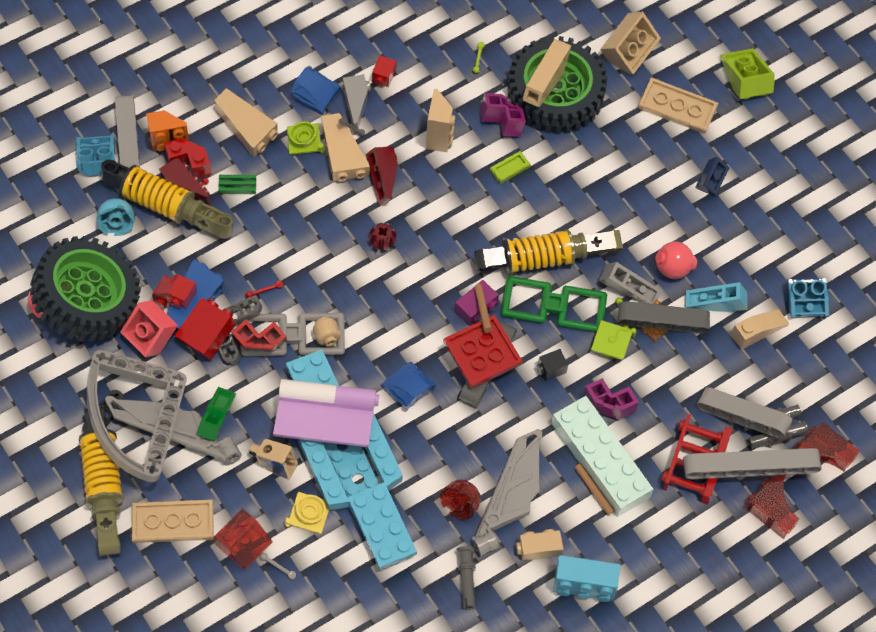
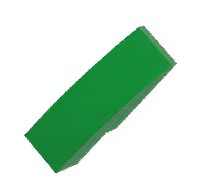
M218 386L200 422L197 435L212 441L216 440L237 393Z

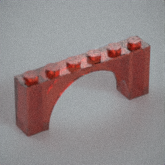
M823 421L818 427L814 425L808 432L810 436L806 440L802 438L796 446L798 449H818L820 462L833 465L843 472L851 465L860 452ZM773 475L770 480L766 478L760 485L761 490L758 493L754 491L747 500L749 504L746 509L782 539H785L797 525L799 518L790 509L785 499L783 485L786 475Z

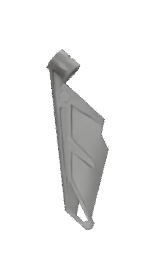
M106 396L105 403L114 419L150 433L154 432L162 402L119 400L113 396ZM112 402H113L116 406H118L121 410L113 409V407H112V405H111ZM171 408L164 409L167 413H174ZM179 408L171 441L218 458L226 464H233L241 458V452L233 438H224L215 444L214 441L197 435L196 433L201 422L197 411H183ZM160 423L162 428L167 429L170 427L167 423Z
M540 429L517 438L477 533L475 537H472L474 548L479 556L499 548L498 541L492 531L530 514V501L539 493V440L542 438V431ZM535 436L536 438L526 447L527 438Z

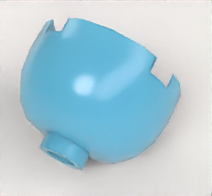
M118 198L109 199L101 204L97 212V225L103 233L107 235L108 233H115L114 236H121L132 230L135 223V215L131 205L125 200Z

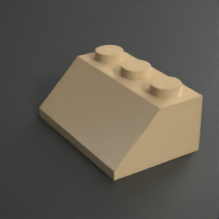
M644 12L628 13L600 50L609 63L633 75L661 37Z
M434 89L427 121L426 149L448 152V147L452 146L454 139L455 115H452L453 107L438 89Z

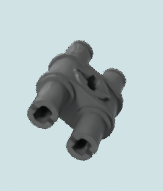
M798 404L783 409L781 407L774 409L789 415L791 418L801 416V409ZM805 421L790 425L784 438H776L765 433L748 437L749 445L753 449L767 444L773 446L779 442L790 441L792 437L808 433V427ZM743 426L745 432L752 430L751 428Z

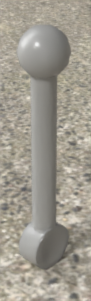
M266 553L260 554L261 560L268 561L286 573L290 580L296 578L294 571H288L270 559Z

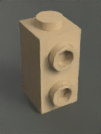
M548 529L543 531V533L526 532L520 535L519 542L516 543L517 554H521L522 561L559 557L563 553L560 530Z

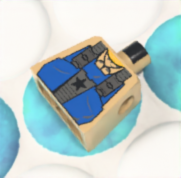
M265 439L261 446L253 443L250 447L249 454L257 458L261 468L290 480L298 466L291 446Z

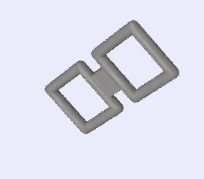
M284 313L259 314L249 319L248 322L279 321V328L287 336V341L273 352L245 350L240 345L242 356H284L287 353V344H298L300 355H308L321 349L324 355H343L345 353L344 314L301 313L298 316V323H287V316ZM322 317L337 320L341 335L339 340H337V347L306 348V321H317Z

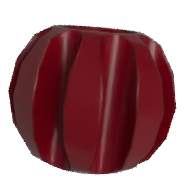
M378 223L369 232V241L377 250H388L396 242V231L388 223L385 225Z

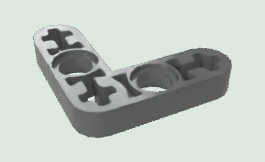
M249 297L226 309L231 313L240 311V316L234 319L237 322L236 325L246 319L249 320L259 315L262 311V304L257 298ZM252 303H254L255 305L254 310H251ZM230 332L228 335L229 341L219 347V351L227 364L235 365L240 361L241 353L232 332ZM228 348L234 353V358L232 359L229 358Z

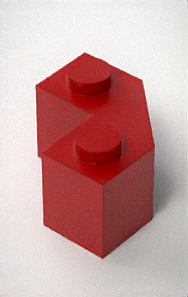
M184 138L164 143L168 162L178 157L181 162H185L190 166L192 175L195 174L197 178L212 175L211 163L204 147Z
M168 275L163 276L152 293L153 301L162 309L166 308L169 310L172 305L186 310L197 293L196 282L181 275H174L173 278H170Z
M246 319L231 331L232 335L245 350L273 352L287 341V336L275 322L270 324L261 333H258Z

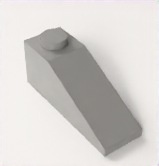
M364 74L343 78V90L351 124L358 129L368 100V92L371 91L370 83L365 80Z
M618 262L606 264L599 279L601 283L609 288L647 304H656L662 291Z

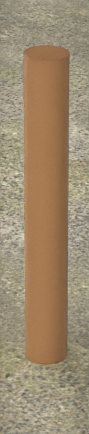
M476 284L475 292L484 332L488 333L492 331L484 292L482 285Z
M581 464L575 466V470L608 516L613 514V508Z

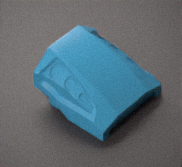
M114 134L87 138L76 137L78 171L87 176L101 175L102 162L105 160L115 161Z
M826 278L787 279L790 317L829 316Z

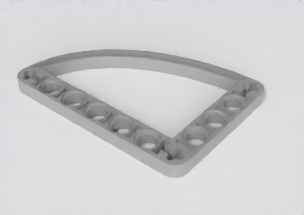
M98 350L93 354L87 381V406L94 433L107 455L119 467L139 479L156 482L160 478L187 377L180 371L112 352ZM123 363L125 367L119 368L115 364ZM141 368L144 370V373H137L134 369ZM99 370L166 388L144 466L124 454L105 428L97 396ZM159 373L163 375V378L158 379L153 374ZM175 380H179L178 387L174 386ZM175 393L178 398H170L168 394ZM171 408L174 413H167L164 409ZM160 423H167L170 427L167 429L162 428ZM162 438L166 443L159 444L155 439ZM157 453L161 458L154 459L151 457V454ZM151 465L155 466L153 474L149 473Z

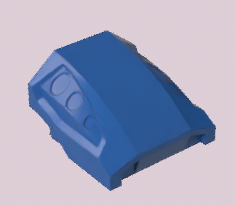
M309 65L304 68L296 79L291 90V96L307 108L323 115L325 108L336 92L340 91L341 86L312 69Z
M409 362L389 376L381 386L395 401L407 410L419 398L428 395L432 389H435L436 383H433L414 363Z

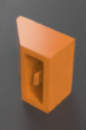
M165 110L146 113L153 152L165 151V142L180 138L189 141L187 123Z

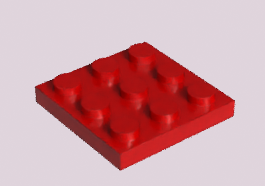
M495 315L489 317L492 328L491 332H484L482 321L443 338V343L471 389L523 363Z

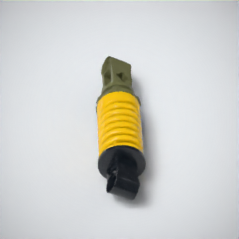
M114 160L102 162V182L119 189L120 197L145 206L158 214L164 215V217H169V219L177 224H181L186 220L188 224L198 226L202 230L215 234L220 238H229L232 235L233 217L213 206L205 204L201 200H196L193 191H188L182 187L179 188L178 185H173L172 182H166L165 179H160L159 176L148 173L138 165H132L128 168Z
M565 230L555 234L549 233L548 235L521 237L520 240L513 238L511 241L505 238L502 239V247L479 249L474 251L477 271L505 267L506 273L511 274L519 271V265L522 271H526L527 268L533 270L534 266L536 269H540L541 265L543 268H547L548 264L550 267H554L555 261L557 266H561L562 263L574 265L575 258L585 259L589 254L623 250L620 230L584 235L583 232L572 235L569 230ZM593 240L599 244L597 247H595V244H591Z
M99 406L100 414L106 428L107 419L105 407ZM85 408L84 415L87 432L82 433L78 438L82 450L81 456L86 492L85 505L93 509L91 512L92 519L97 520L100 556L120 554L121 548L116 518L120 516L118 506L122 504L124 497L121 493L119 466L107 455L100 445L91 425L88 408ZM107 429L112 440L116 442V432Z

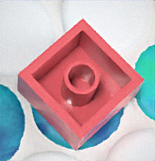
M153 300L137 304L120 333L145 357H150L161 353L178 325Z

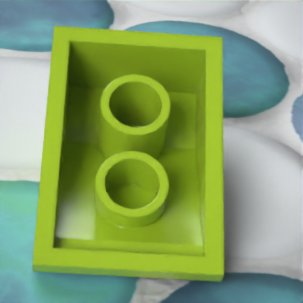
M754 49L720 54V59L732 89L740 99L774 93L775 73Z

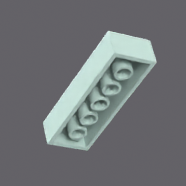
M587 396L553 414L551 424L599 488L617 517L651 498L652 486Z

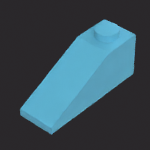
M740 282L686 290L685 307L723 312L746 310L747 291Z

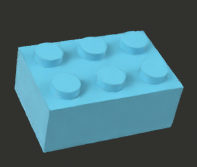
M559 555L553 592H557L561 596L577 595L581 599L597 598L601 602L613 601L618 589L621 564Z

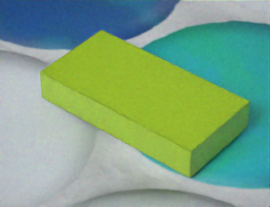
M519 151L490 167V172L499 184H502L530 168L531 164L523 153Z

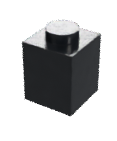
M561 349L539 356L536 367L539 375H543L545 381L567 373L568 363Z

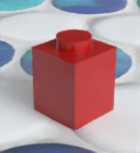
M379 56L372 71V82L378 86L389 88L396 72L397 61Z

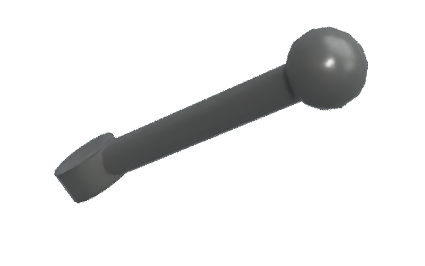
M340 118L338 120V122L342 126L345 125L350 129L358 132L359 136H363L365 134L364 129H358L354 127L353 125L345 122L343 118Z

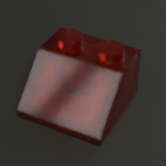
M243 508L214 536L215 545L244 571L273 543L258 521Z

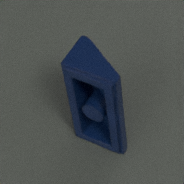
M718 157L709 159L695 187L698 190L716 196L730 167Z

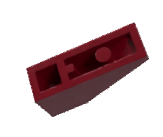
M393 146L374 147L366 154L379 206L388 202L392 196L398 165L397 155Z

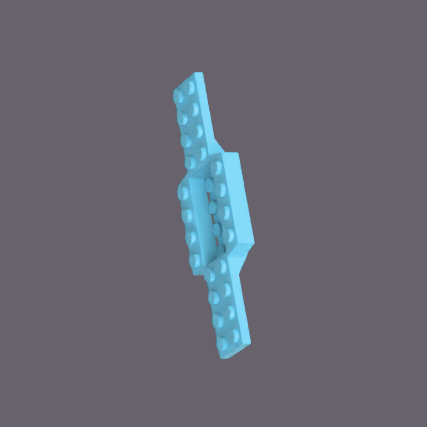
M322 349L286 363L292 380L339 386ZM374 413L369 447L365 448L382 482L381 484L378 483L361 446L348 445L347 449L339 450L336 443L298 439L300 448L328 509L350 508L356 517L379 570L417 555V550L389 493L390 489L403 480V474ZM355 475H361L364 481L361 484H355L352 478Z

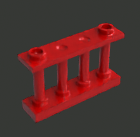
M687 414L685 420L681 419L678 431H681L669 471H664L661 482H664L663 490L665 491L669 482L697 491L699 495H702L701 503L708 505L717 478H708L707 483H702L701 485L672 475L675 465L684 468L683 459L677 457L680 448L697 454L726 452L733 429L725 426L723 433H715L689 424L691 415ZM686 431L716 441L715 443L719 444L717 450H710L683 441Z

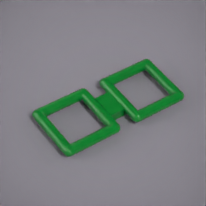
M508 276L501 315L508 318L544 323L547 313L558 314L557 324L559 326L597 332L601 320L604 321L608 295L603 291L567 285L563 287L562 294L551 292V284L549 282ZM513 284L543 289L539 315L509 310ZM569 294L599 298L596 324L566 320Z

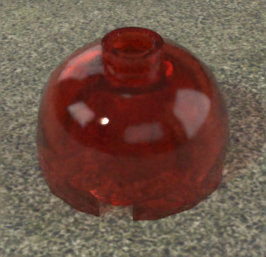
M460 479L450 482L441 491L440 500L444 508L447 506L451 510L449 512L451 516L465 521L472 517L479 509L481 496L475 485L467 480Z

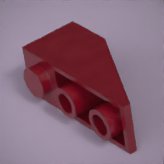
M178 157L159 168L161 179H165L166 182H172L173 185H178L179 188L182 187L188 191H193L196 200H201L205 204L211 205L209 200L211 195L207 188L200 186L197 176L195 174L192 175L189 172L188 165L185 162H181Z

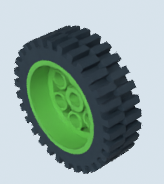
M549 36L548 41H545L544 37L539 38L538 44L534 40L530 42V47L527 45L522 47V52L518 51L516 58L512 61V66H510L507 88L508 99H510V103L514 106L518 104L523 108L527 125L531 127L533 124H536L535 130L540 131L543 127L546 128L545 133L550 134L551 129H554L555 134H560L561 129H564L565 134L571 132L573 127L576 132L580 130L581 125L583 127L588 126L589 121L592 122L595 119V116L600 113V109L603 106L607 87L606 68L602 67L603 61L601 59L597 60L598 54L596 52L590 54L591 47L587 45L585 48H582L583 42L578 41L577 44H574V39L570 37L567 42L563 41L564 36H559V41L571 45L564 75L540 107L523 101L526 85L554 41V36Z
M73 236L71 241L68 238H64L61 244L57 241L53 247L50 246L46 250L32 276L30 295H33L31 299L32 304H37L35 307L36 313L43 312L40 317L44 322L47 319L50 321L48 327L53 329L54 326H57L59 328L57 333L62 335L63 331L68 332L67 338L70 339L77 335V341H83L87 337L88 342H94L96 336L98 341L104 340L105 336L110 338L114 333L117 334L121 331L137 306L141 287H138L140 279L135 278L137 275L136 268L130 270L133 263L130 260L124 261L126 255L123 252L118 255L116 253L118 248L113 246L112 249H109L107 247L109 243L106 241L102 245L98 244L99 239L93 238L92 242H89L88 236H83L81 241H79L78 236Z

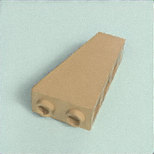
M554 39L526 85L523 101L537 107L541 106L564 75L571 45Z
M227 88L214 100L217 113L253 157H256L258 153H262L266 145L277 137L278 126L275 121Z
M340 113L321 116L322 130L333 181L342 182L347 179H362L369 176L370 166L348 127L342 126L338 122L342 118Z

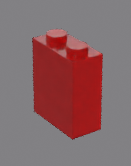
M201 298L175 336L182 343L211 360L237 322L232 318L234 314L225 308L221 310L218 308L219 305L213 300L209 299L206 301Z

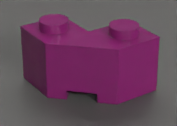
M484 93L480 106L482 122H500L503 136H521L526 122L523 108L518 104L515 106L511 104L503 94Z
M603 378L585 386L583 396H587L599 414L620 420L635 413L639 402L630 387L612 394Z

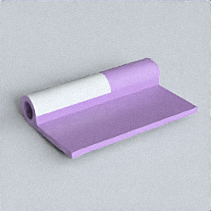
M281 379L273 436L369 447L374 406L379 405L380 394H376V390Z

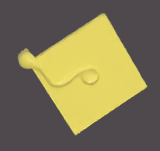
M298 492L290 518L287 517L285 520V526L290 527L292 525L322 534L329 512L325 500L315 495Z

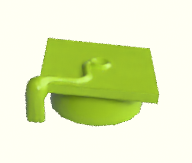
M299 122L294 126H287L290 155L325 152L324 144L320 140L319 123Z
M601 320L591 351L600 353L605 357L623 360L631 336L634 338L637 331L635 328L629 329Z

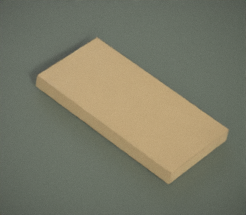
M651 78L638 105V109L706 134L718 102Z
M213 500L132 503V543L214 540Z

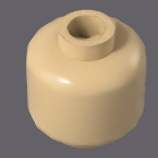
M322 317L313 326V333L320 345L333 346L341 336L338 325L332 318Z

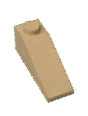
M777 309L751 316L735 324L731 336L742 350L789 326V322L781 311Z

